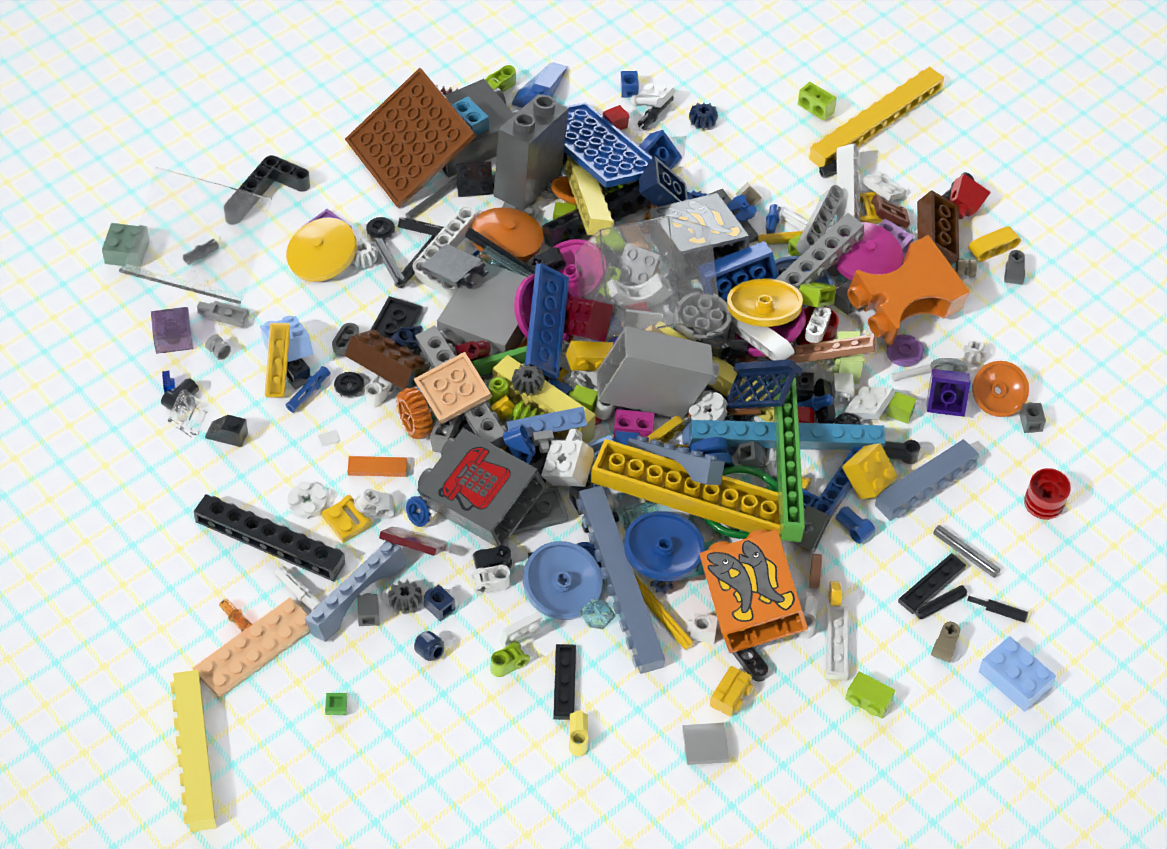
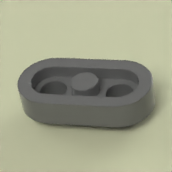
M351 322L342 325L332 341L334 353L345 355L351 336L359 334L358 325Z

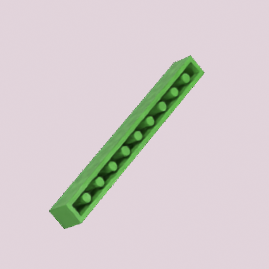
M787 377L781 380L780 383L782 384L787 379ZM794 378L784 405L774 407L780 537L781 541L801 542L805 523L796 378ZM781 392L773 399L778 400Z

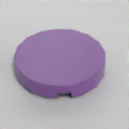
M906 334L896 335L893 345L889 346L887 344L886 349L889 360L902 367H911L918 364L924 352L922 343L915 340V337Z

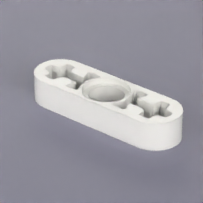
M816 307L806 328L805 339L812 343L822 341L831 317V310L829 308Z

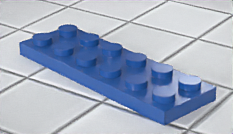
M539 263L535 269L525 366L528 363L530 367L536 365L538 369H542L543 375L556 379L559 377L569 277Z

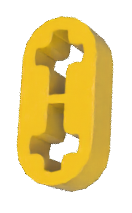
M840 581L829 582L828 597L830 606H841L842 588Z

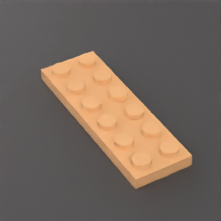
M289 597L192 669H198L200 680L219 699L309 633L310 630L305 621L308 614Z

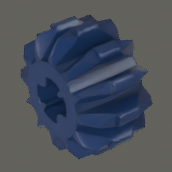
M697 102L696 105H692L689 112L691 125H695L696 129L702 128L704 130V128L710 130L711 126H715L718 119L716 106H712L711 103L705 104L703 102L700 104Z

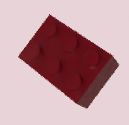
M568 296L564 333L605 342L613 305Z

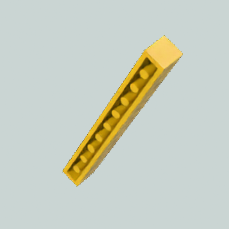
M930 66L925 70H921L916 76L909 78L906 83L896 87L894 91L886 94L881 100L874 102L869 108L862 110L859 115L849 119L847 123L837 127L831 134H827L822 140L814 143L810 147L809 160L818 167L830 164L832 160L837 161V148L850 144H856L859 147L942 90L945 77Z

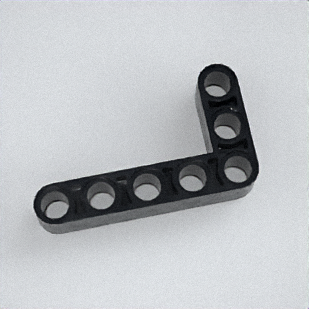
M275 155L266 156L224 204L226 222L231 225L238 224L275 181L300 192L309 190V171Z

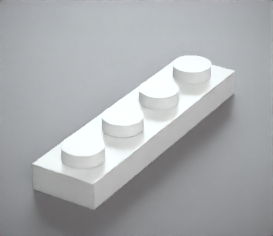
M828 604L826 679L847 680L848 606L841 605L838 607Z

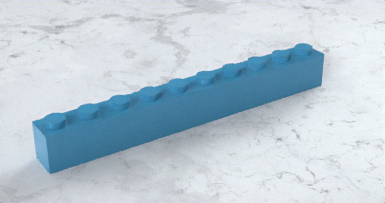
M691 420L689 426V446L706 438L723 437L726 438L729 447H737L738 444L755 441L764 448H776L775 422ZM798 423L800 449L852 450L854 447L881 443L882 447L885 445L884 425Z

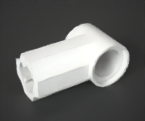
M814 596L802 597L800 600L808 630L796 634L803 639L811 638L814 634L818 600Z

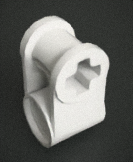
M376 375L365 387L366 405L374 408L380 406L396 390L397 386Z
M368 488L364 490L362 497L355 501V508L360 513L388 519L394 515L393 496L389 493Z
M505 565L478 568L471 573L472 579L475 581L474 591L476 594L482 595L490 592L504 591L511 585L510 570Z

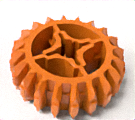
M407 388L399 392L396 402L405 431L413 439H422L430 435L433 429V420L424 396L417 388Z

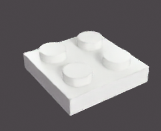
M861 386L844 413H851L863 419H879L895 395L893 388Z

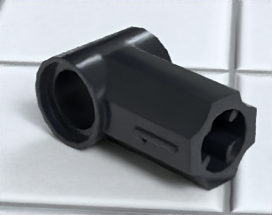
M186 378L173 391L168 390L163 394L161 405L175 414H180L186 407V402L199 391V386L193 379Z
M912 439L904 443L885 441L883 446L888 458L900 459L909 465L917 462L921 448L919 442Z

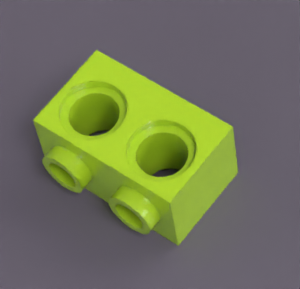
M809 81L799 90L797 105L825 121L835 112L837 97Z

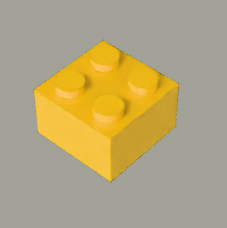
M881 443L863 446L842 466L859 499L877 497L898 477Z

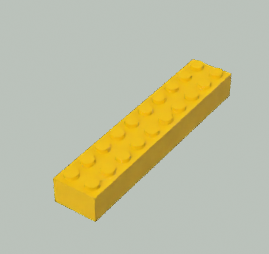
M608 439L604 440L592 467L591 483L749 533L759 529L768 531L777 529L780 537L778 492L723 475L721 485L699 483L693 481L685 468L675 460Z

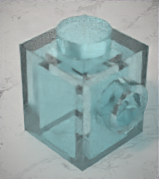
M591 599L579 612L588 627L595 629H604L616 617L606 601Z

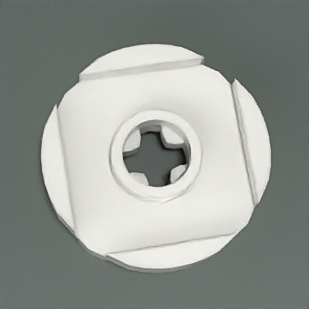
M707 390L690 407L689 414L692 420L723 421L727 415L726 405L728 404L721 394Z
M306 480L300 481L288 493L287 502L290 512L301 519H308V516L313 515L314 517L319 516L327 506L326 491L318 484L309 483ZM310 498L311 502L307 501L304 503V499Z

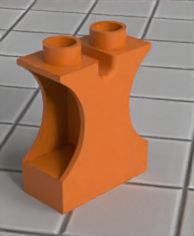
M929 235L911 243L903 265L891 273L870 274L859 269L856 270L847 291L848 298L855 308L859 309L862 307L865 312L872 309L877 310L875 315L868 318V325L874 336L877 338L882 336L889 346L893 345L900 328V323L906 318L917 314H931L945 319L962 310L970 293Z

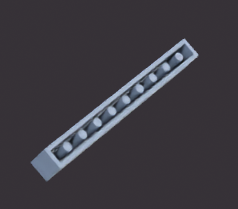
M602 486L579 491V499L576 500L579 511L583 512V524L585 528L588 527L589 529L588 537L590 544L595 546L594 554L596 561L601 563L602 578L607 580L608 594L614 599L613 608L615 614L620 616L619 624L621 631L626 633L627 648L632 650L633 665L635 668L638 667L640 674L664 668L665 657L632 566L625 555L624 544Z

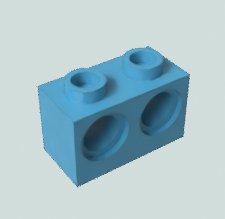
M468 96L452 104L476 135L489 129V116Z

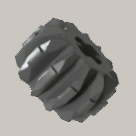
M529 363L526 367L520 365L519 369H515L512 377L513 388L515 391H519L520 395L526 393L527 396L530 393L536 395L537 391L542 390L545 383L542 369H538L536 365L530 367Z
M407 579L405 583H402L399 580L397 582L398 585L392 584L391 590L388 592L389 604L394 606L395 612L401 610L404 614L406 610L412 613L413 608L419 609L423 597L421 595L422 590L420 587H417L415 581L409 583Z

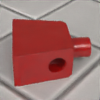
M963 174L955 179L949 200L958 205L959 220H962L964 216L969 217L976 213L991 192Z

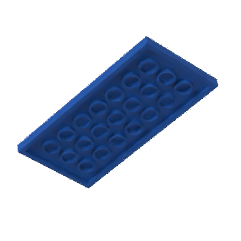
M587 102L566 106L569 109L564 152L605 188L639 181L652 157Z

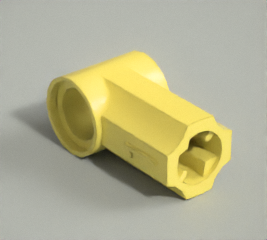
M575 711L570 714L569 751L572 755L579 757L586 754L589 739L588 714L583 711Z

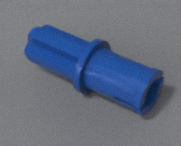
M772 204L769 207L765 228L767 234L775 233L777 224L780 222L779 213L781 207L778 204Z
M830 394L819 397L812 396L809 400L800 401L798 406L809 407L818 411L822 407L832 405L834 398Z

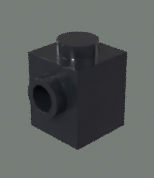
M802 372L801 376L795 377L797 401L809 400L814 393V373Z

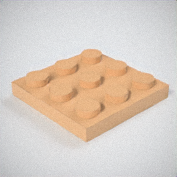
M465 352L414 379L440 424L492 398L490 391Z

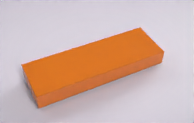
M349 456L348 476L406 477L407 457Z

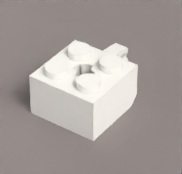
M570 429L565 441H551L541 476L554 486H586L594 458V451L592 447L582 441L583 434L577 429Z

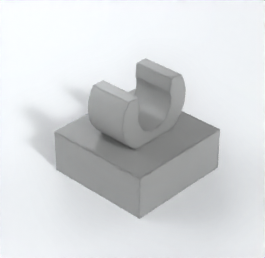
M553 431L533 432L531 441L534 446H539L540 454L548 453L549 444H551L554 438Z

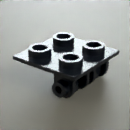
M491 161L456 164L458 197L493 194Z

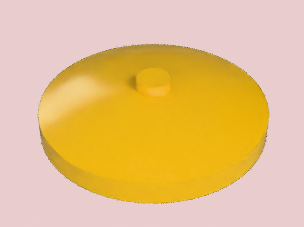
M336 218L317 219L304 225L293 235L287 246L286 260L292 272L300 279L310 282L325 281L339 275L351 264L357 251V239L351 227L344 221Z
M774 279L745 281L735 286L727 297L728 311L735 319L760 327L778 326L794 320L801 313L803 305L802 295L797 288L786 282Z

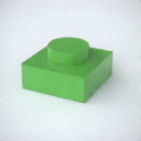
M326 693L325 715H346L347 693Z

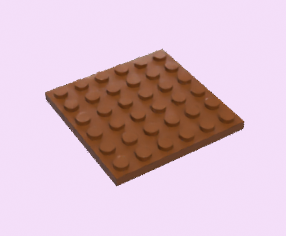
M419 67L345 138V141L396 207L400 209L477 135L425 71Z

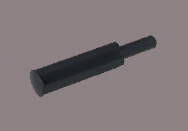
M970 595L967 598L969 602L986 607L985 610L1017 621L1025 623L1028 618V611L991 599L985 601Z

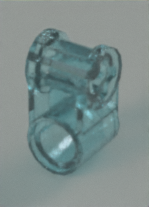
M646 502L621 508L619 514L624 521V530L627 531L629 525L639 516L658 511L657 505L653 502Z

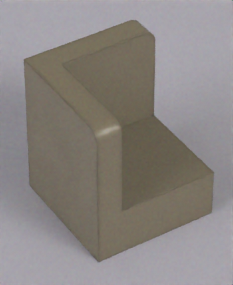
M748 182L735 194L736 196L745 195L746 201L750 206H754L762 198Z

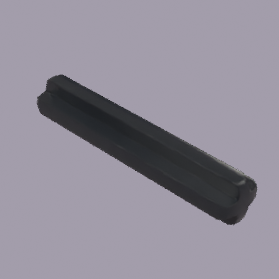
M960 585L916 608L915 615L921 620L965 597L968 591L964 585Z

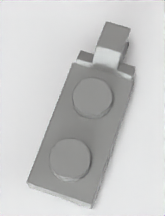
M215 300L210 302V304L199 301L196 306L198 314L204 315L208 319L240 328L244 327L250 315L248 309Z

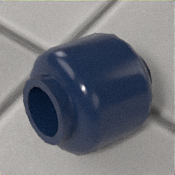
M424 631L416 637L414 650L423 659L434 661L443 655L444 641L435 633Z

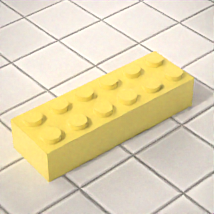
M509 355L493 368V378L501 377L508 382V398L515 406L523 400L524 408L528 404L531 405L530 411L537 408L536 415H539L541 412L548 414L584 407L546 380L542 390L537 391L536 395L530 393L529 396L526 393L520 395L519 391H515L513 388L512 377L515 369H519L522 364ZM584 407L587 426L575 429L583 434L582 441L589 444L595 438L596 414ZM570 430L555 432L553 435L565 441Z

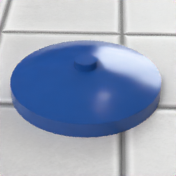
M654 511L639 516L629 525L624 539V551L630 564L641 574L659 581H676L691 575L702 562L699 553L705 550L704 539L699 529L687 518L668 511Z

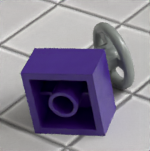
M938 358L933 360L930 364L932 370L926 400L927 412L965 417L971 384L970 373H966L968 365L962 360L955 358Z

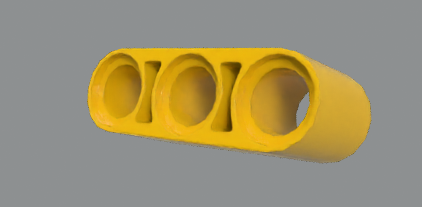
M1005 226L976 238L969 244L968 249L979 262H983L1016 248L1020 244L1021 238L1011 226Z

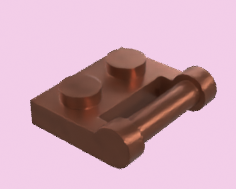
M877 194L873 196L871 204L874 205L876 215L880 219H887L898 227L902 226L907 229L910 220L906 208L893 205L883 200Z

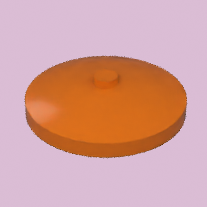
M505 207L488 209L480 213L472 224V229L521 261H527L536 256L542 247L544 235L541 226L533 217L517 209ZM473 242L481 253L489 258L501 261Z

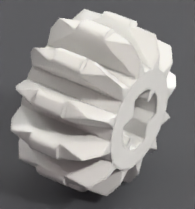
M360 238V241H357V251L351 265L355 264L356 268L359 266L365 268L366 265L371 267L372 263L376 262L378 255L375 243L370 242L369 239L364 241Z

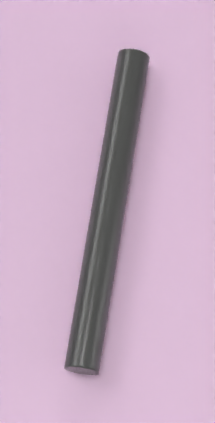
M457 176L405 214L406 218H413L456 186Z

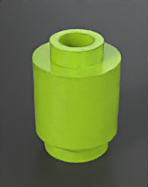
M496 377L489 382V391L492 395L490 399L493 403H496L504 395L509 397L508 382L504 378Z

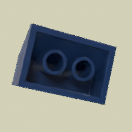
M656 156L652 157L639 178L640 194L657 207L688 200L686 183Z

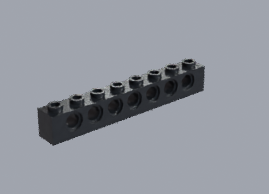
M635 181L605 195V202L608 204V210L611 212V218L614 222L620 221L624 217L635 214L638 210L652 205L650 200L640 194L639 181ZM578 209L542 225L545 244L551 248L561 242L580 239L587 235Z
M205 494L193 511L196 523L330 581H335L346 564L345 553L340 549L329 547L322 541H315L303 533H297L284 525L280 526L273 523L268 518H262L251 511L240 509L235 504L226 503L216 496Z

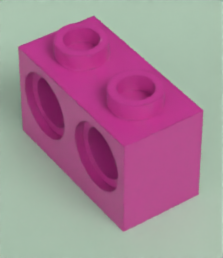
M616 409L614 438L616 431L639 433L640 436H649L653 433L654 413Z

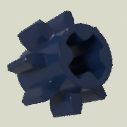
M654 579L650 582V586L656 588L655 593L661 591L664 595L668 588L673 590L674 587L670 583L673 581H666L663 584L662 581Z

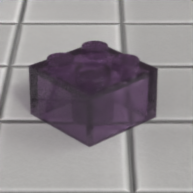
M188 307L151 311L153 342L156 354L194 349Z

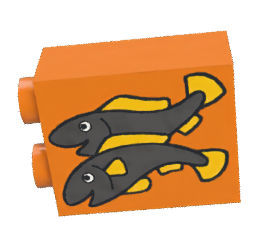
M765 529L755 530L746 539L733 543L720 541L712 544L707 551L699 553L720 629L730 654L808 630L777 529L772 531Z

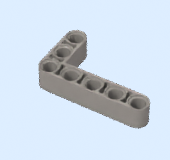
M832 185L818 201L796 245L801 255L825 234L844 197V192L840 186ZM834 265L827 269L830 276L835 277L840 274Z

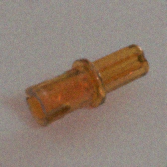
M227 598L219 603L220 608L228 615V620L233 622L241 632L252 625L242 614V610L237 609Z

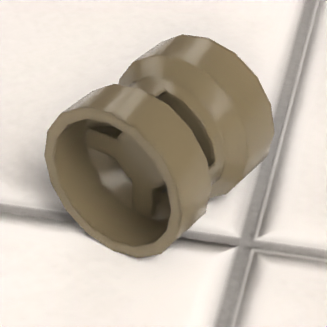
M959 259L956 261V273L959 277L964 275L969 277L976 276V259H970L969 261Z

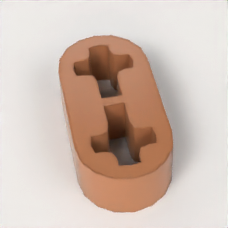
M812 553L809 588L819 589L821 554Z

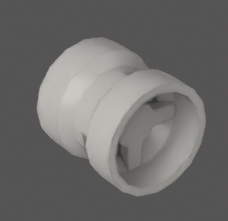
M218 334L209 337L205 343V348L212 352L218 360L225 359L232 349L227 342H223V338Z

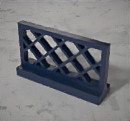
M792 359L736 363L733 370L737 372V375L727 397L728 405H726V408L783 406L794 377L801 376L803 369ZM787 377V379L781 384L780 381ZM774 378L768 385L766 384L768 380ZM742 379L747 380L740 386ZM757 379H760L755 385L752 384ZM761 386H764V388H763L762 390H760L758 393H756V391H757ZM774 386H778L774 391L770 392ZM747 387H750L748 391L744 394L742 393ZM781 392L779 399L774 400L773 398ZM767 393L768 396H766L762 401H760V398ZM753 394V397L749 401H746V399ZM739 395L740 397L735 402H733L734 398H736Z

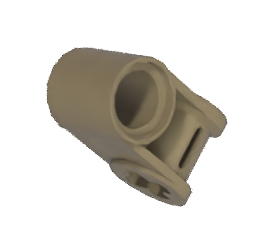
M952 621L944 623L930 656L950 663L961 630L957 623Z

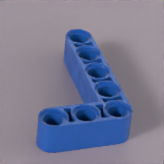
M854 447L820 497L802 488L803 507L805 509L809 505L830 515L832 518L852 488L842 466L862 447Z

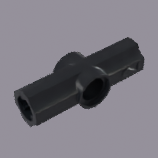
M717 335L713 339L701 338L696 340V342L711 345L712 356H718L721 360H726L730 356H746L748 352V343L745 340L725 339L722 335Z

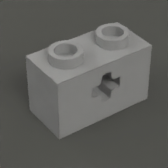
M461 414L443 424H440L437 419L429 436L433 452L441 453L445 442L449 438H456L461 432L458 429L462 423Z

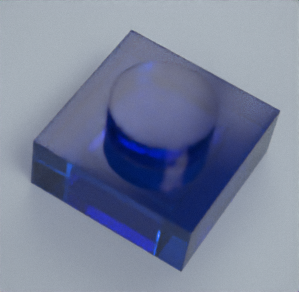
M170 370L162 371L164 393L168 390L176 389L175 378H171Z

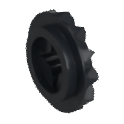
M376 217L367 223L366 231L371 239L377 237L385 241L387 237L391 238L392 234L395 233V225L392 220L386 217ZM383 226V230L381 232H378V230Z
M344 372L338 375L334 381L335 391L341 397L344 395L348 398L352 395L357 397L358 393L363 391L364 379L358 373ZM349 381L351 383L350 389L347 388Z

